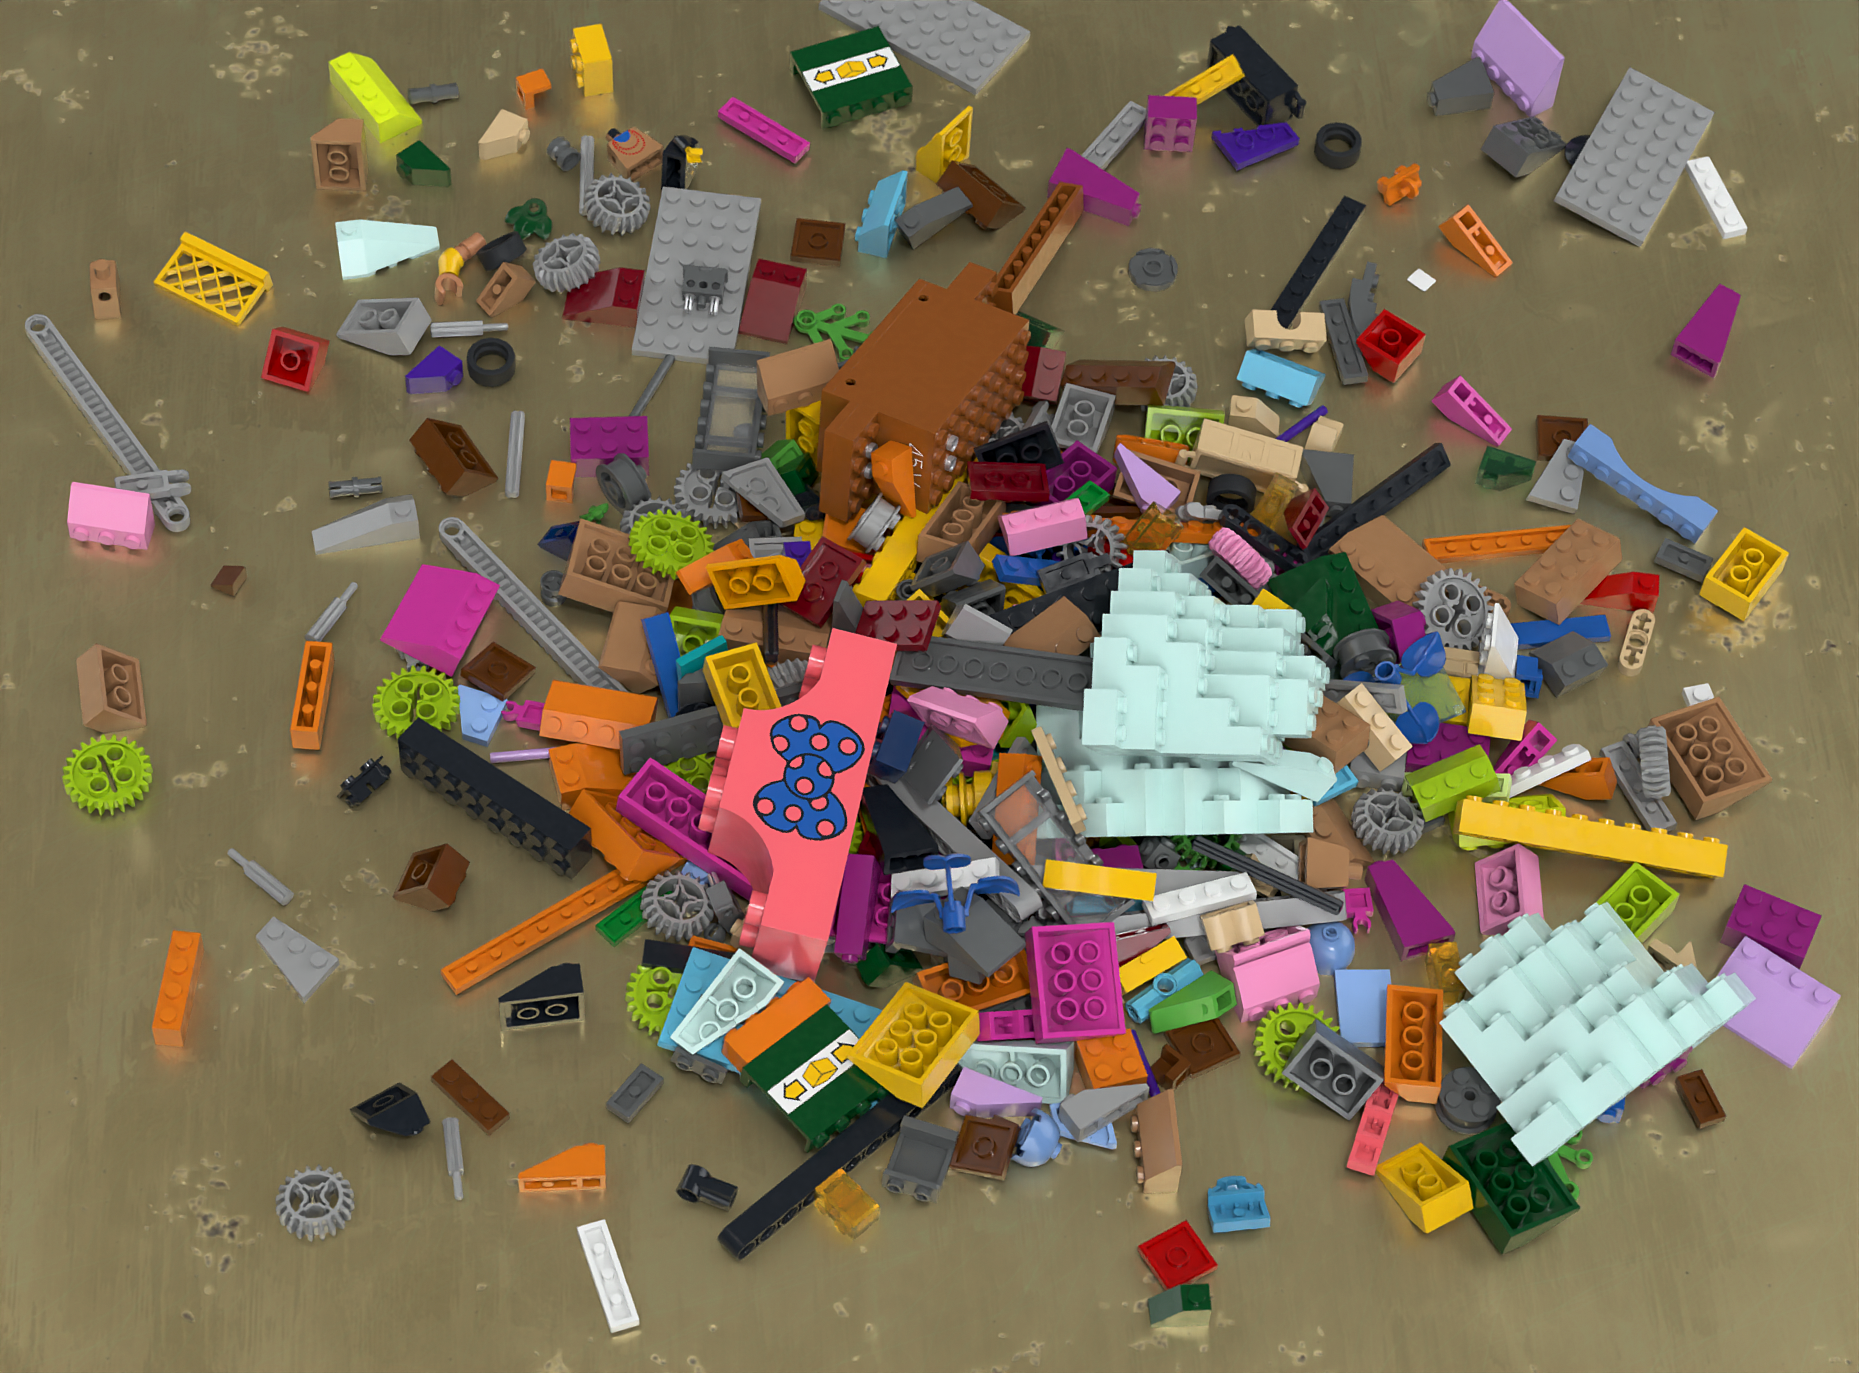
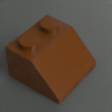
M448 843L413 852L392 897L397 901L430 911L448 908L456 900V892L466 878V870L470 862Z

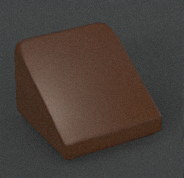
M224 565L211 583V587L235 596L247 578L246 567Z

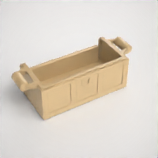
M1209 419L1203 420L1192 451L1180 450L1175 464L1200 471L1201 475L1211 478L1221 474L1244 476L1254 483L1257 491L1277 497L1280 495L1283 481L1281 505H1285L1290 499L1308 491L1307 485L1296 481L1303 452L1302 446ZM1188 457H1190L1189 465L1187 466L1185 464ZM1292 488H1297L1295 495L1291 496Z

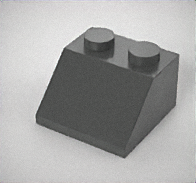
M965 541L926 557L910 588L915 592L920 589L924 594L933 597L943 593L947 594L963 585L971 586L980 579V574L985 565L969 541Z
M991 579L983 582L978 581L965 589L951 591L942 597L941 611L950 618L957 605L967 604L987 616L1004 609L1006 588L1003 584Z
M1574 631L1529 653L1530 657L1538 658V669H1542L1543 678L1556 698L1598 678L1608 666L1596 644Z

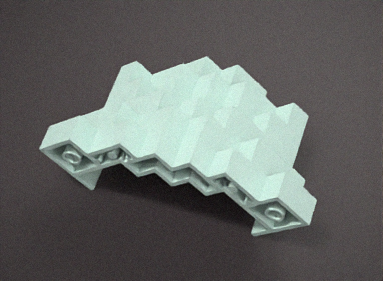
M1134 550L1133 568H1119L1118 591H1111L1110 614H1103L1102 637H1094L1092 689H1084L1082 745L1102 755L1201 757L1209 761H1259L1266 765H1278V758L1282 757L1283 750L1281 741H1285V738H1311L1312 731L1316 730L1315 714H1318V708L1323 705L1322 691H1325V684L1329 683L1330 670L1329 667H1326V663L1316 656H1304L1301 633L1305 632L1306 624L1305 617H1302V613L1298 610L1263 609L1259 605H1226L1215 596H1211V590L1190 573H1181V564L1178 563V559L1167 551Z
M1090 643V658H1093L1094 643ZM1036 705L1037 727L1041 726L1045 735L1051 733L1057 746L1053 752L1056 758L1061 756L1067 772L1063 773L1066 781L1071 780L1077 795L1073 797L1075 804L1081 803L1087 819L1083 820L1086 830L1081 832L1084 838L1313 832V800H1302L1301 795L1290 794V790L1233 766L1230 761H1209L1201 757L1102 755L1082 745L1083 711ZM1037 746V754L1042 756ZM1042 758L1040 785L1043 789L1046 788L1052 795L1051 799L1060 811L1063 810L1066 813ZM1040 805L1038 815L1044 811ZM1050 818L1037 828L1036 839L1065 838Z
M1597 902L1584 911L1586 917L1580 922L1575 919L1571 923L1568 922L1564 926H1559L1554 931H1552L1539 913L1530 916L1526 913L1522 917L1518 916L1507 925L1510 930L1504 935L1498 933L1494 937L1490 936L1479 945L1482 949L1475 956L1470 953L1458 963L1461 967L1454 973L1472 996L1448 1008L1444 1012L1446 1018L1440 1024L1502 1101L1496 1108L1517 1133L1511 1140L1531 1166H1534L1558 1151V1148L1608 1108L1618 1103L1691 1046L1694 1049L1752 1003L1756 998L1734 972L1726 976L1723 973L1708 983L1692 963L1685 967L1680 964L1664 972L1608 902L1601 905Z

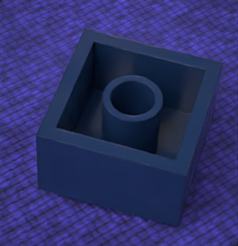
M896 710L888 717L884 716L878 724L875 737L877 739L873 745L867 773L895 784L907 772L925 722Z

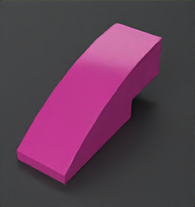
M1032 1009L979 1013L980 1035L977 1037L978 1042L1035 1038Z

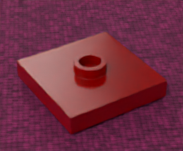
M1187 1220L1138 1245L1137 1251L1165 1291L1178 1285L1191 1284L1217 1270L1218 1264Z

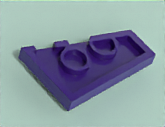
M1287 122L1260 125L1257 129L1243 131V128L1233 129V132L1221 133V130L1212 131L1211 136L1236 170L1299 145L1300 139Z

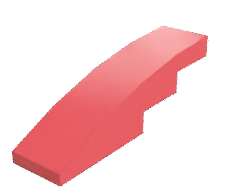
M1384 1081L1366 1102L1346 1168L1374 1176L1399 1096L1384 1086Z

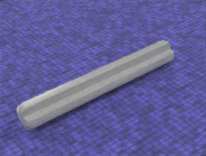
M586 135L581 137L579 213L582 216L587 215L584 213L583 205L586 189L594 181V138Z
M513 411L511 413L505 495L508 498H517L519 496L525 414L523 411Z

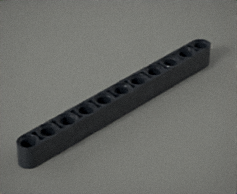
M959 1063L956 1064L923 1108L901 1100L892 1093L888 1094L729 1223L720 1232L717 1240L737 1260L740 1261L747 1257L900 1131L904 1115L916 1118L952 1089L963 1067Z

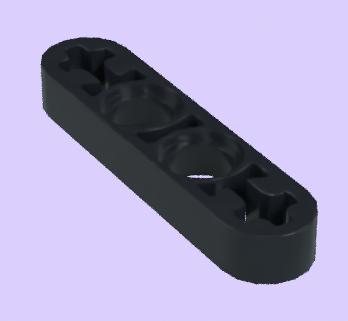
M1228 504L1224 506L1219 514L1218 521L1222 527L1234 531L1252 546L1254 550L1287 572L1309 562L1308 556L1302 550L1239 506ZM1247 529L1256 530L1259 536L1250 535ZM1273 543L1277 545L1280 551L1272 550L1268 544Z

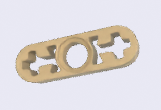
M1646 609L1636 610L1628 627L1617 664L1618 670L1625 676H1636L1640 673L1655 624V616ZM1640 620L1645 621L1643 631L1638 629ZM1639 639L1643 642V646L1635 647L1629 640ZM1630 655L1635 656L1632 666L1628 665Z

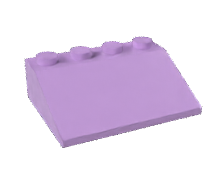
M1499 0L1474 41L1471 58L1481 57L1488 77L1497 83L1503 92L1517 104L1521 111H1524L1529 117H1534L1553 107L1564 57L1508 0Z
M1745 936L1717 976L1723 973L1729 976L1735 972L1756 999L1723 1026L1792 1069L1834 1012L1841 995Z

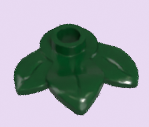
M529 199L523 206L512 208L508 211L504 220L506 223L514 225L513 231H518L522 240L536 233L538 237L546 241L552 232V221L547 216V206L541 199ZM533 207L539 208L536 212L530 211Z

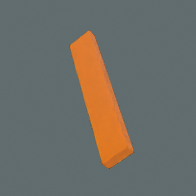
M1571 525L1423 539L1422 546L1424 550L1441 564L1543 554Z

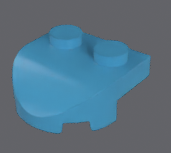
M1227 1176L1218 1179L1217 1185L1212 1189H1208L1207 1213L1213 1233L1270 1227V1215L1264 1200L1265 1190L1261 1184L1257 1183L1255 1186L1247 1183L1244 1176Z

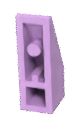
M1120 443L1116 448L1114 458L1137 506L1145 517L1160 521L1178 500L1181 492Z
M964 1067L951 1093L949 1108L954 1109L956 1113L963 1116L966 1114L982 1118H992L994 1114L1000 1117L1034 1116L1035 1114L1031 1113L1034 1108L1041 1110L1043 1098Z

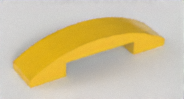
M1046 859L1042 885L1046 888L1153 901L1157 873Z

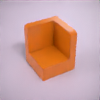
M543 68L515 77L516 94L525 110L535 107L534 94L551 89V83Z
M551 460L546 482L547 500L565 503L573 502L576 463Z

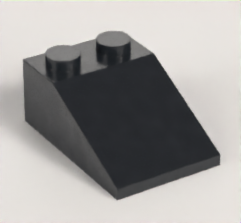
M562 963L558 966H552L499 997L501 1031L584 1021V990L580 963Z

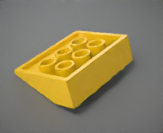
M905 982L850 1050L847 1058L897 1098L923 1108L980 1035L979 1011Z

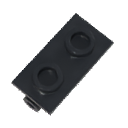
M805 484L806 491L796 494L794 496L803 509L808 520L815 521L822 518L825 521L826 513L819 511V492Z
M380 756L376 761L370 758L359 768L362 773L356 778L353 775L349 776L340 785L342 791L337 797L340 798L345 794L347 797L345 801L350 807L358 806L372 793L366 786L367 783L376 790L387 781L392 771L387 765L382 767L379 763L383 756Z

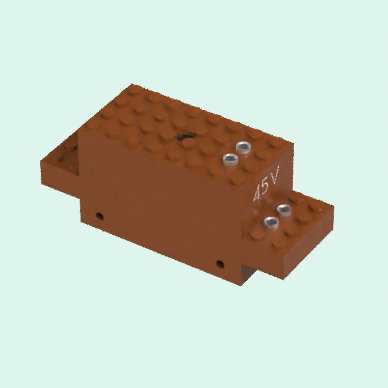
M969 262L947 289L918 279L822 389L816 471L822 473L819 511L847 522L854 513L857 514L866 498L869 499L873 493L879 495L881 490L872 476L871 453L891 440L912 447L916 509L928 514L934 506L939 505L943 494L951 490L955 479L964 474L967 461H974L976 459L974 448L988 443L991 435L998 432L1004 419H1009L1013 408L1021 404L1024 397L1022 384L1026 378L1024 365L1028 359L1026 347L1031 336V332L1028 331L1029 320L996 308V303H994L998 290L996 271Z

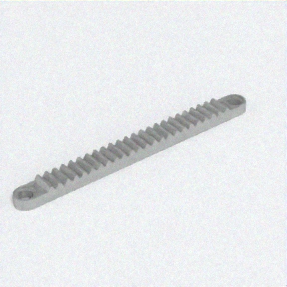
M35 314L27 318L25 321L26 334L37 349L39 356H42L43 361L47 363L48 368L52 370L53 375L57 377L63 389L67 390L68 396L72 397L74 404H77L79 411H82L84 418H87L88 423L92 425L93 430L97 432L98 437L102 439L108 451L112 452L113 458L117 459L124 473L134 475L160 471L50 319L42 314ZM38 324L45 326L42 331L32 330L33 326ZM171 495V497L151 499L154 514L159 517L168 530L180 532L188 528L191 520L189 510L180 497ZM174 514H181L184 516L183 519L178 522L170 520V517Z
M448 517L440 522V540L454 554L456 560H460L462 566L467 567L468 572L477 573L500 585L494 599L498 600L500 605L506 608L508 614H512L515 621H519L520 626L524 627L526 632L532 635L534 641H538L541 648H545L547 654H551L552 659L558 662L560 668L563 667L567 675H571L574 682L577 681L578 684L628 692L617 680L598 668L599 661L462 520L456 517ZM452 527L459 530L456 535L445 533L448 528Z

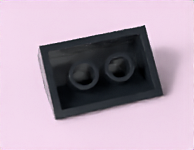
M1048 421L974 448L979 462L1045 464L1046 470L1064 464L1060 446Z

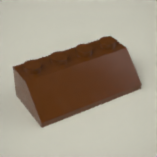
M1080 359L1066 365L1060 386L1063 391L1066 383L1116 395L1115 405L1164 406L1176 364L1175 361Z

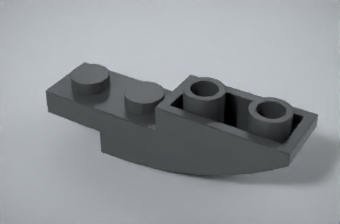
M1367 262L1363 280L1352 279L1347 310L1356 338L1379 315L1375 313L1377 303L1373 302L1375 293H1371V289L1377 288L1380 275L1375 274L1377 264Z

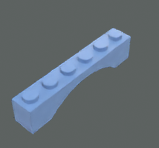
M1591 424L1578 438L1567 456L1575 464L1592 473L1597 479L1614 488L1619 494L1624 495L1641 509L1646 510L1658 518L1660 522L1668 525L1694 544L1718 512V510L1697 496L1670 493L1644 481L1622 460L1612 438Z

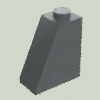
M1481 57L1472 59L1432 82L1431 90L1427 93V102L1429 107L1433 108L1435 116L1491 109L1494 90Z
M1303 449L1300 471L1309 489L1315 488L1329 507L1325 517L1333 518L1351 505L1354 454Z

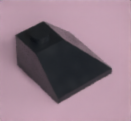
M400 1082L350 1109L352 1115L368 1125L403 1136L419 1134L424 1130V1126L431 1123L418 1093Z

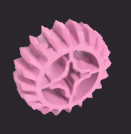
M1223 527L1212 536V539L1208 542L1212 553L1223 560L1254 589L1258 590L1269 581L1268 579L1272 575L1269 565L1252 546L1234 531Z

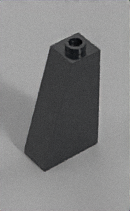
M888 784L863 788L860 810L883 875L926 869L923 865V860L927 856L939 854L938 843Z

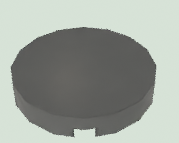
M1157 248L1143 249L1138 251L1129 261L1128 275L1131 281L1138 288L1145 291L1158 292L1166 290L1177 279V262L1172 255L1165 254L1164 250Z

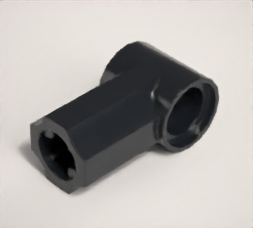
M690 1164L676 1189V1193L688 1202L697 1203L700 1200L729 1211L735 1202L738 1187L712 1177L701 1166Z

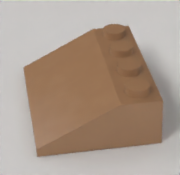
M1384 515L1348 532L1329 549V555L1346 552L1364 595L1378 607L1399 600L1418 609V607L1412 605V602L1420 600L1415 595V592L1422 590L1420 583L1426 582L1427 576L1435 575V572L1447 569Z
M580 519L558 595L613 613L616 603L619 601L657 607L661 611L666 612L674 580L670 574H666L662 578L660 571L652 574V567L643 568L644 561H635L637 554H631L632 547L628 546L630 534Z
M778 603L779 655L777 662L781 664L786 659L792 662L796 658L800 661H808L812 645L827 648L832 632L833 612L823 627L819 628ZM763 605L726 609L718 636L722 635L725 638L728 650L757 642L764 660ZM765 662V664L775 665V666H776V665H777V662H776V663H773V662H768V663H767V662Z
M1720 697L1650 719L1648 726H1663L1666 730L1670 780L1695 820L1719 813L1772 782L1773 779Z

